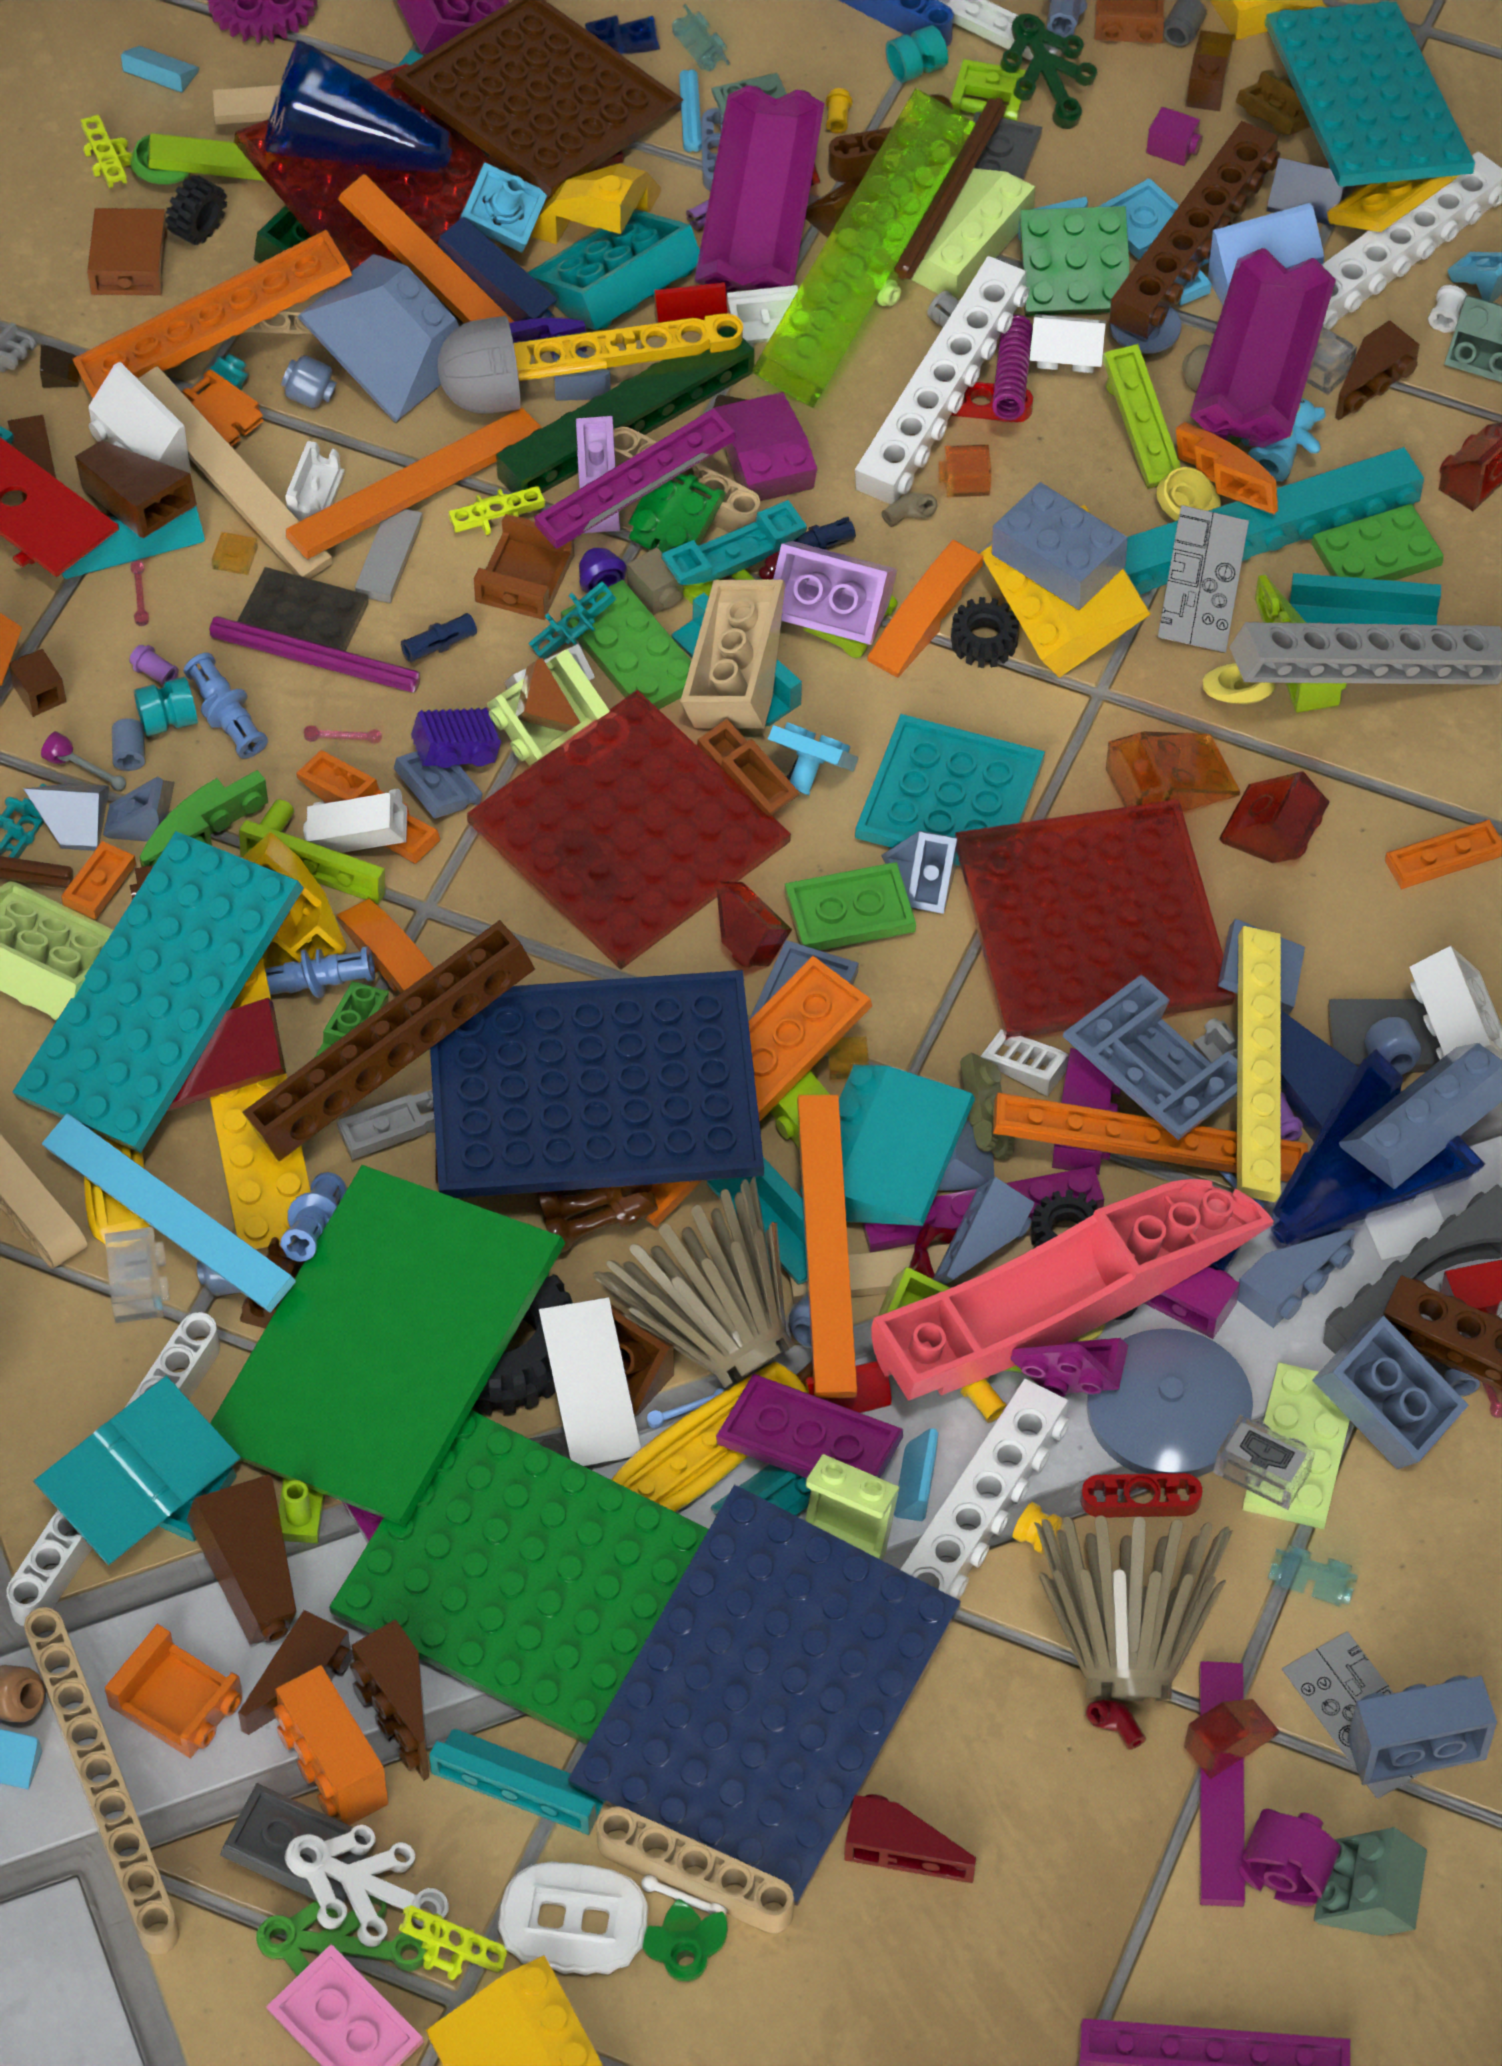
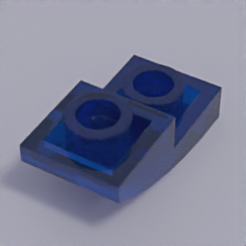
M618 15L585 23L587 31L620 54H635L660 49L658 28L654 15L621 24Z

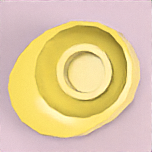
M1181 467L1175 469L1160 480L1158 484L1157 499L1161 508L1175 521L1179 520L1181 505L1205 511L1221 507L1219 494L1216 493V488L1202 472L1194 468Z
M1236 663L1213 669L1203 679V690L1208 696L1230 704L1260 702L1267 698L1275 689V683L1244 682Z

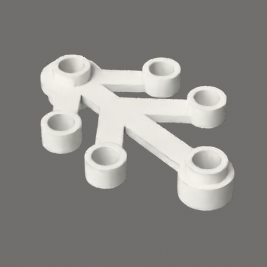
M357 1825L349 1833L326 1841L315 1835H302L293 1839L285 1853L287 1866L295 1875L308 1879L320 1905L317 1913L318 1921L327 1929L339 1927L347 1915L345 1904L341 1900L336 1899L327 1876L341 1882L361 1924L357 1933L358 1938L362 1944L368 1947H375L382 1942L387 1934V1925L383 1919L377 1916L367 1894L402 1910L409 1905L419 1909L426 1907L433 1915L435 1913L442 1915L443 1919L448 1912V1900L437 1889L426 1888L415 1895L374 1876L388 1870L403 1873L410 1868L415 1860V1852L406 1843H396L389 1851L346 1864L334 1859V1857L349 1851L355 1855L368 1853L375 1842V1834L370 1827ZM360 1835L364 1837L367 1844L357 1843L354 1836ZM394 1853L404 1855L407 1862L402 1863L396 1860ZM300 1854L309 1855L313 1863L304 1861ZM326 1909L335 1910L339 1918L329 1917ZM412 1918L418 1926L423 1927V1922ZM366 1927H374L378 1931L379 1936H371L367 1932Z

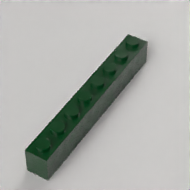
M729 326L721 327L717 331L720 336L725 338L732 337L737 333L734 328ZM743 338L741 344L732 350L710 353V349L700 355L665 359L659 363L652 364L638 375L622 381L618 386L602 395L595 396L583 406L572 412L565 413L560 419L544 428L535 430L521 441L505 447L496 454L497 478L511 493L539 486L543 494L579 473L577 418L612 416L613 429L628 427L646 435L753 374L754 348Z

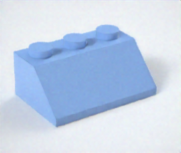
M1311 203L1213 230L1208 280L1212 283L1211 286L1222 305H1224L1237 259L1258 249H1267L1286 269L1310 258H1315L1321 265L1324 263V252L1314 208Z

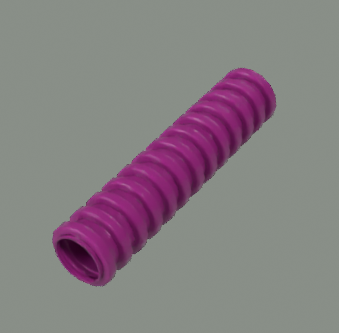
M1013 315L1012 324L1007 333L1000 334L992 409L995 415L1004 420L1017 419L1023 414L1025 409L1033 325L1028 318L1022 315Z

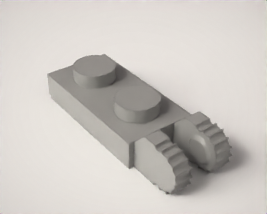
M433 1090L414 1096L409 1094L339 1119L337 1121L338 1131L351 1159L353 1160L426 1134V1131L435 1132L434 1111L429 1112L434 1109Z

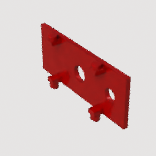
M0 437V535L20 550L19 553L13 556V561L24 568L27 564L33 565L36 562L52 575L58 577L118 531L119 526ZM14 490L22 491L27 495L26 500L16 506H8L1 501L6 493Z

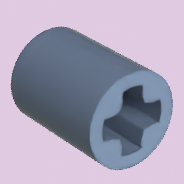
M135 719L116 721L111 728L113 765L123 771L137 770L145 763L144 726Z

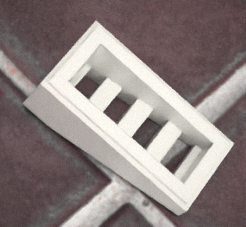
M1001 1029L980 1057L998 1065L999 1071L1048 1097L1067 1071L1069 1054L1052 1046ZM1003 1044L1009 1047L1003 1056L996 1054ZM1017 1051L1021 1053L1017 1061L1011 1060ZM1029 1058L1034 1060L1031 1066L1025 1064ZM1041 1065L1046 1066V1069L1041 1070L1039 1069V1067Z

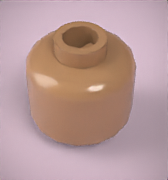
M1 1665L0 1720L22 1723L33 1719L44 1703L45 1689L41 1677L29 1667Z

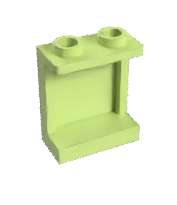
M568 649L547 662L546 665L580 720V724L567 732H562L519 720L516 716L524 679L487 703L491 709L489 711L491 720L498 729L506 731L512 740L510 742L512 751L519 760H525L529 766L610 712Z
M822 1454L806 1481V1487L811 1489L805 1521L883 1560L886 1555L900 1487Z

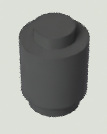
M1200 0L1176 1L1164 22V37L1169 43L1175 46H1184L1195 38L1207 16L1204 4Z

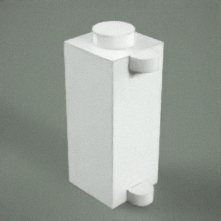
M392 789L389 793L331 803L315 802L313 806H307V821L303 827L304 836L308 842L340 853L406 842L407 806L402 803L400 789Z

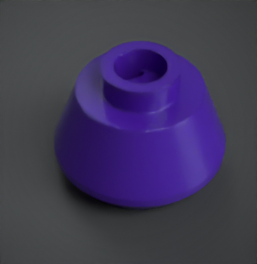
M592 548L588 550L579 563V583L582 590L587 593L602 581L609 587L624 580L627 573L625 562L606 548Z

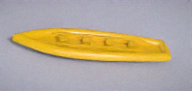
M772 1362L754 1373L807 1393L805 1386L798 1376L778 1362ZM752 1375L715 1396L665 1429L638 1450L616 1472L611 1480L674 1512L689 1505L707 1492L748 1457L718 1445L716 1435Z

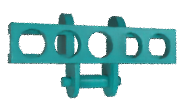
M603 581L580 600L573 593L568 595L576 607L559 622H556L549 613L545 615L550 625L528 643L539 658L545 660L565 642L567 644L572 642L574 645H577L576 639L589 628L593 632L596 630L592 625L595 622L593 619L617 599ZM607 593L602 599L596 602L597 596L599 594ZM586 605H593L589 610L585 608ZM572 617H579L578 625L574 628H569L568 621ZM556 631L559 635L554 638V633ZM546 640L550 641L545 647L539 650L540 644Z
M7 797L5 799L7 807L0 815V828L7 830L8 833L0 843V856L6 851H11L9 857L19 859L27 846L33 843L36 833L45 821L30 799L24 798L23 801H20L17 798ZM13 811L22 814L17 824L9 818ZM30 823L34 825V828L31 831L25 832L22 825ZM14 838L20 840L16 846L10 843Z

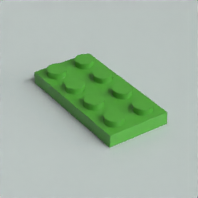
M621 580L608 587L617 599L593 619L595 622L592 625L596 630L593 632L589 628L576 640L639 716L644 718L682 697L691 660L624 580ZM607 593L599 594L597 596L596 602L602 599ZM574 604L561 611V619L571 612L576 605ZM586 605V610H589L593 605ZM572 617L568 621V627H576L579 623V617Z

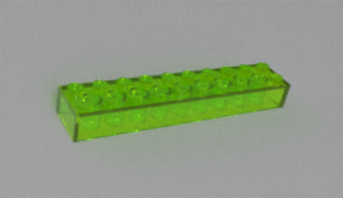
M914 89L751 371L753 374L814 408L973 130L975 122L921 90Z

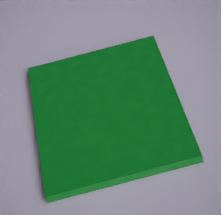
M361 1165L318 1238L315 1254L304 1262L295 1277L296 1282L284 1296L210 1424L241 1457L240 1461L290 1481H301L310 1489L406 1526L566 1242L560 1235Z

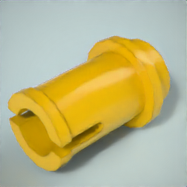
M835 88L830 91L825 99L826 106L828 107L826 128L828 130L831 128L830 132L838 134L848 129V111L852 107L853 100L846 89Z
M989 1377L962 1387L960 1391L962 1396L969 1397L988 1423L999 1419L1007 1404L1003 1402L989 1384Z

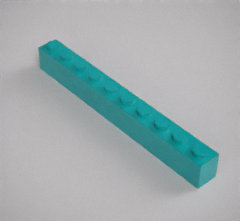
M1402 447L1277 488L1278 511L1275 514L1239 501L1208 511L1249 521L1242 561H1245L1252 556L1270 550L1275 551L1294 542L1312 539L1313 534L1411 503L1413 505L1420 501L1424 476L1406 448ZM1178 521L1128 537L1126 566L1124 569L1139 594H1145L1151 589L1167 585Z

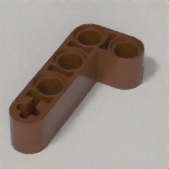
M931 94L926 96L921 102L920 122L835 137L829 143V176L833 180L843 183L855 177L884 171L888 175L952 164L959 153L960 125L951 101L944 95Z

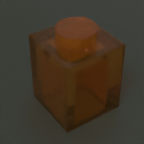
M989 445L945 446L944 461H938V482L945 483L946 497L990 496L992 471Z

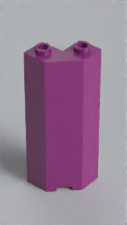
M747 85L728 95L695 282L701 285L725 282L726 296L727 293L736 292V290L748 291L794 285L825 105L822 101L812 97L809 92L794 90L775 99L764 93L761 88Z
M1261 248L1237 259L1190 412V416L1204 430L1224 440H1227L1228 435L1250 439L1249 445L1261 448L1291 436L1336 281L1315 258H1310L1286 269L1267 249Z

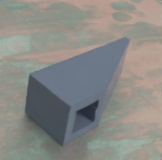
M1350 1228L1266 1253L1239 1279L1240 1286L1237 1301L1272 1328L1284 1318L1290 1320L1298 1312L1302 1305V1300L1310 1292L1313 1295L1317 1294L1326 1284L1329 1278L1328 1275L1336 1267L1338 1269L1344 1268L1352 1259L1355 1252L1352 1249L1355 1231Z

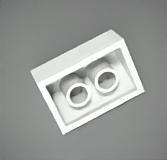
M121 362L115 364L89 405L91 419L89 429L93 437L98 442L103 440L191 473L184 425Z
M1452 946L1410 966L1409 968L1415 980L1410 983L1411 989L1417 1000L1425 1005L1428 1014L1424 1015L1423 1018L1430 1033L1433 1036H1437L1440 1047L1436 1049L1439 1059L1444 1058L1456 1047L1480 1043L1502 1060V1025L1480 971Z

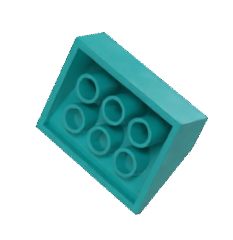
M635 209L621 234L598 228L527 273L557 299L555 306L570 319L584 321L587 328L601 330L608 327L617 316L635 310L641 301L655 295L654 290L666 289V285L674 280L690 275L693 268L697 266L700 249L690 224Z
M853 1065L839 1098L846 1222L923 1226L975 1101L973 1093L890 1066Z

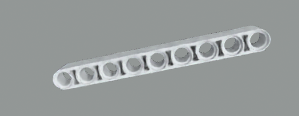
M197 1312L186 1316L182 1320L125 1407L166 1375L188 1400L191 1398L220 1351L216 1322L210 1315ZM200 1336L207 1337L200 1341L193 1340L194 1338ZM177 1368H185V1369H186V1370H184V1371H182V1372H178V1373L172 1372L173 1370H175V1369H177ZM59 1510L56 1511L6 1589L12 1617L21 1626H24L26 1617L35 1609L42 1607L54 1608L92 1549L79 1533L74 1536H64L67 1532L76 1529ZM48 1564H58L56 1568L51 1570L42 1569ZM27 1597L36 1598L33 1602L29 1604L20 1603L23 1599Z

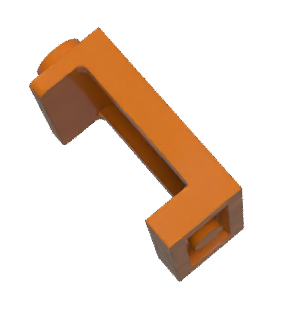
M158 1623L104 1687L110 1708L190 1759L199 1748L204 1749L210 1744L216 1734L218 1724L226 1715L231 1716L234 1714L243 1698L240 1677L231 1672L228 1677H225L173 1644L171 1632Z

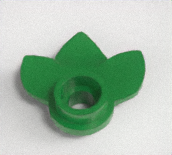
M677 1899L668 1910L662 1927L647 1926L642 1948L649 1958L664 1963L667 1973L672 1978L684 1982L695 1980L706 1970L708 1957L718 1952L726 1942L728 1933L726 1916L724 1912H717L701 1920L693 1908L683 1900ZM684 1957H692L694 1959L693 1963L687 1966L679 1965L680 1960Z

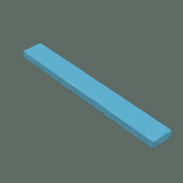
M68 1113L41 1143L59 1159L269 1313H271L296 1282L286 1271Z

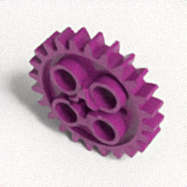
M208 0L209 13H212L214 23L219 22L221 31L230 29L231 37L242 33L243 41L248 40L250 36H255L257 43H260L263 36H267L270 42H274L275 35L277 34L286 39L288 30L298 33L299 24L308 25V16H315L314 7L318 6V0Z

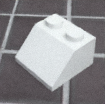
M1035 314L1030 361H1037V368L1057 370L1058 364L1062 363L1073 364L1072 371L1094 373V366H1102L1106 320Z

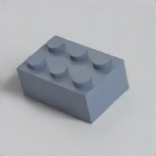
M1039 482L993 525L992 555L1077 610H1080L1126 566L1128 537L1042 482Z
M1384 1315L1362 1324L1312 1380L1396 1469L1418 1463L1469 1406Z
M1455 1676L1443 1684L1428 1687L1424 1684H1416L1407 1687L1399 1693L1389 1695L1372 1693L1363 1697L1360 1701L1356 1702L1348 1742L1361 1783L1366 1785L1486 1760L1497 1725V1719L1482 1676L1472 1678Z

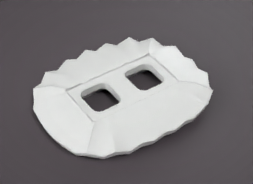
M546 1862L530 1865L521 1870L505 1888L500 1905L498 1931L502 1936L505 1950L514 1954L521 1963L526 1964L545 1955L552 1970L562 1974L575 1972L586 1976L597 1972L609 1975L618 1968L629 1966L633 1957L642 1949L647 1929L649 1907L641 1888L631 1878L619 1872L593 1865ZM543 1904L560 1905L566 1909L564 1924L561 1928L542 1927L538 1924L539 1911ZM586 1910L605 1911L609 1914L608 1927L604 1934L586 1933L581 1929L583 1914Z

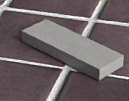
M404 509L381 521L356 583V596L387 603L392 602L422 525V512Z

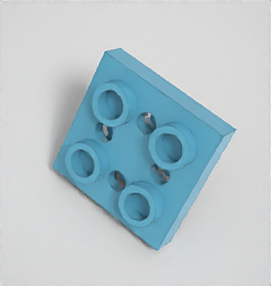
M484 162L460 219L462 217L466 218L485 236L522 253L547 195L540 188L523 181L520 177L508 174ZM493 220H495L496 223H500L501 225H495L493 223Z
M786 722L784 729L773 725L768 740L795 750L796 754L799 755L790 782L799 792L810 795V789L820 763L828 762L854 772L859 757L849 753L851 746L821 735L820 740L816 741L814 740L816 733Z

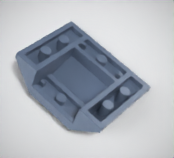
M373 254L351 272L352 276L328 290L301 312L298 318L396 423L441 385L437 369L439 352L446 338L459 326L456 318L408 266Z
M1140 975L1067 1029L1063 1037L1179 1140L1237 1095V1059L1228 1051L1212 1063L1161 1019L1170 999L1144 976Z

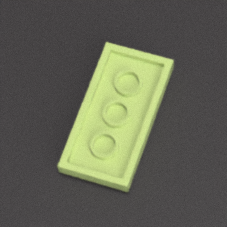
M1278 1362L1261 1432L1306 1453V1457L1290 1482L1253 1464L1242 1510L1319 1529L1325 1528L1350 1420L1312 1381L1319 1373L1318 1371Z

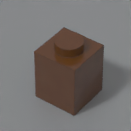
M43 649L23 655L9 664L13 687L32 717L67 702L63 680Z

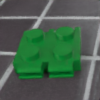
M681 473L675 478L684 482L683 486L670 480L640 499L628 524L633 526L629 539L649 550L656 548L660 540L661 542L657 548L662 553L692 540L699 546L718 512L726 492L719 488L716 490L711 489L698 482V477L692 474L686 476ZM694 489H697L711 496V499L709 500L706 497L700 495L699 493L694 492Z

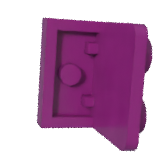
M1121 1338L1066 1342L1062 1345L1013 1349L1010 1359L1039 1386L1061 1397L1066 1396L1067 1393L1085 1392L1088 1394H1099L1105 1390H1117L1120 1388L1128 1345Z

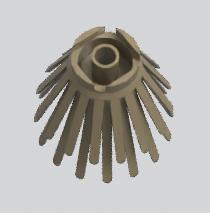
M755 1176L750 1184H748L746 1179L742 1181L741 1192H738L734 1198L740 1225L729 1191L723 1189L720 1193V1200L733 1242L721 1210L715 1208L711 1212V1218L726 1258L700 1205L692 1207V1216L712 1259L708 1258L691 1227H685L682 1230V1236L706 1279L668 1224L661 1225L659 1232L691 1279L692 1285L662 1247L653 1246L651 1253L671 1279L639 1244H632L629 1248L630 1252L668 1294L662 1291L635 1263L630 1261L623 1264L624 1268L616 1261H607V1266L615 1274L612 1272H594L595 1276H593L598 1282L632 1306L629 1308L632 1314H623L622 1316L655 1336L669 1342L674 1346L675 1350L716 1374L724 1388L732 1384V1380L727 1373L732 1372L738 1382L777 1358L776 1355L781 1353L777 1345L778 1342L781 1343L786 1352L794 1347L793 1342L786 1333L777 1222L775 1224L772 1222L769 1229L765 1232Z
M1066 1516L1063 1519L1065 1532L1063 1530L1057 1531L1062 1556L1051 1523L1046 1519H1042L1043 1526L1034 1522L1054 1579H1049L1042 1572L1038 1576L1081 1671L1086 1678V1697L1096 1696V1699L1118 1701H1143L1146 1697L1156 1698V1701H1170L1172 1699V1681L1178 1674L1226 1583V1580H1223L1213 1589L1216 1582L1215 1571L1233 1530L1229 1531V1526L1224 1527L1213 1539L1189 1600L1211 1533L1212 1524L1210 1522L1205 1523L1201 1527L1199 1535L1191 1539L1177 1587L1171 1590L1170 1596L1169 1592L1183 1527L1180 1519H1175L1171 1522L1168 1537L1163 1536L1158 1540L1154 1569L1149 1576L1148 1587L1143 1586L1146 1521L1143 1517H1136L1134 1519L1132 1537L1129 1535L1122 1537L1121 1569H1116L1114 1573L1112 1571L1108 1522L1105 1517L1098 1516L1095 1519L1096 1536L1092 1533L1086 1534L1090 1572L1084 1567L1075 1523L1070 1517Z

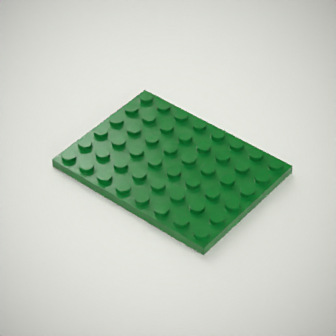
M471 1410L406 1526L383 1518L329 1606L330 1613L370 1634L396 1619L418 1650L419 1659L588 1745L709 1529Z

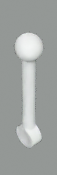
M647 1875L642 1879L641 1885L646 1892L658 1891L672 1898L681 1899L689 1905L708 1912L709 1915L717 1912H724L725 1915L727 1913V1909L718 1903L710 1904L659 1883L653 1875Z

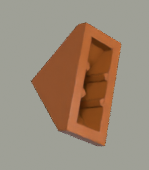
M543 658L529 665L526 668L516 716L518 719L562 732H567L580 724V720Z

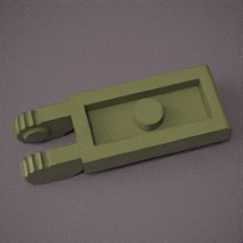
M971 1052L961 1058L960 1064L965 1091L973 1093L975 1096V1101L969 1113L970 1125L973 1126L974 1138L976 1140L975 1144L983 1151L989 1152L991 1150L994 1153L993 1155L1001 1160L1009 1159L1015 1149V1138L993 1134L994 1099L998 1092L1002 1093L1001 1073L998 1065Z

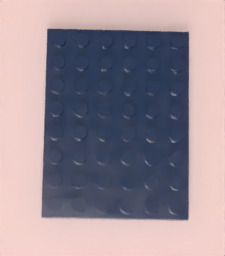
M743 970L513 986L430 1048L440 1193L454 1198L764 1176V1160Z
M734 1484L569 1776L568 1783L611 1807L628 1809L784 1881L793 1891V1904L798 1906L853 1805L854 1795H858L959 1610L961 1601Z

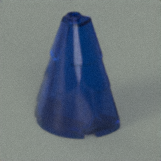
M300 40L296 41L281 79L283 82L280 86L279 94L275 97L264 141L265 151L281 156L337 161L350 165H375L380 170L436 173L440 167L446 168L452 153V148L447 147L450 132L399 98H393L361 75L355 74L314 46Z
M1375 1049L1369 1057L1363 1059L1335 1109L1331 1110L1310 1151L1302 1155L1272 1211L1271 1218L1274 1221V1226L1271 1227V1232L1283 1246L1287 1247L1289 1244L1292 1246L1346 1229H1353L1364 1225L1365 1220L1407 1206L1412 1204L1415 1199L1469 1180L1474 1174L1484 1168L1485 1163L1457 1135L1446 1145L1445 1149L1396 1189H1393L1340 1147L1339 1142L1401 1092L1403 1077Z

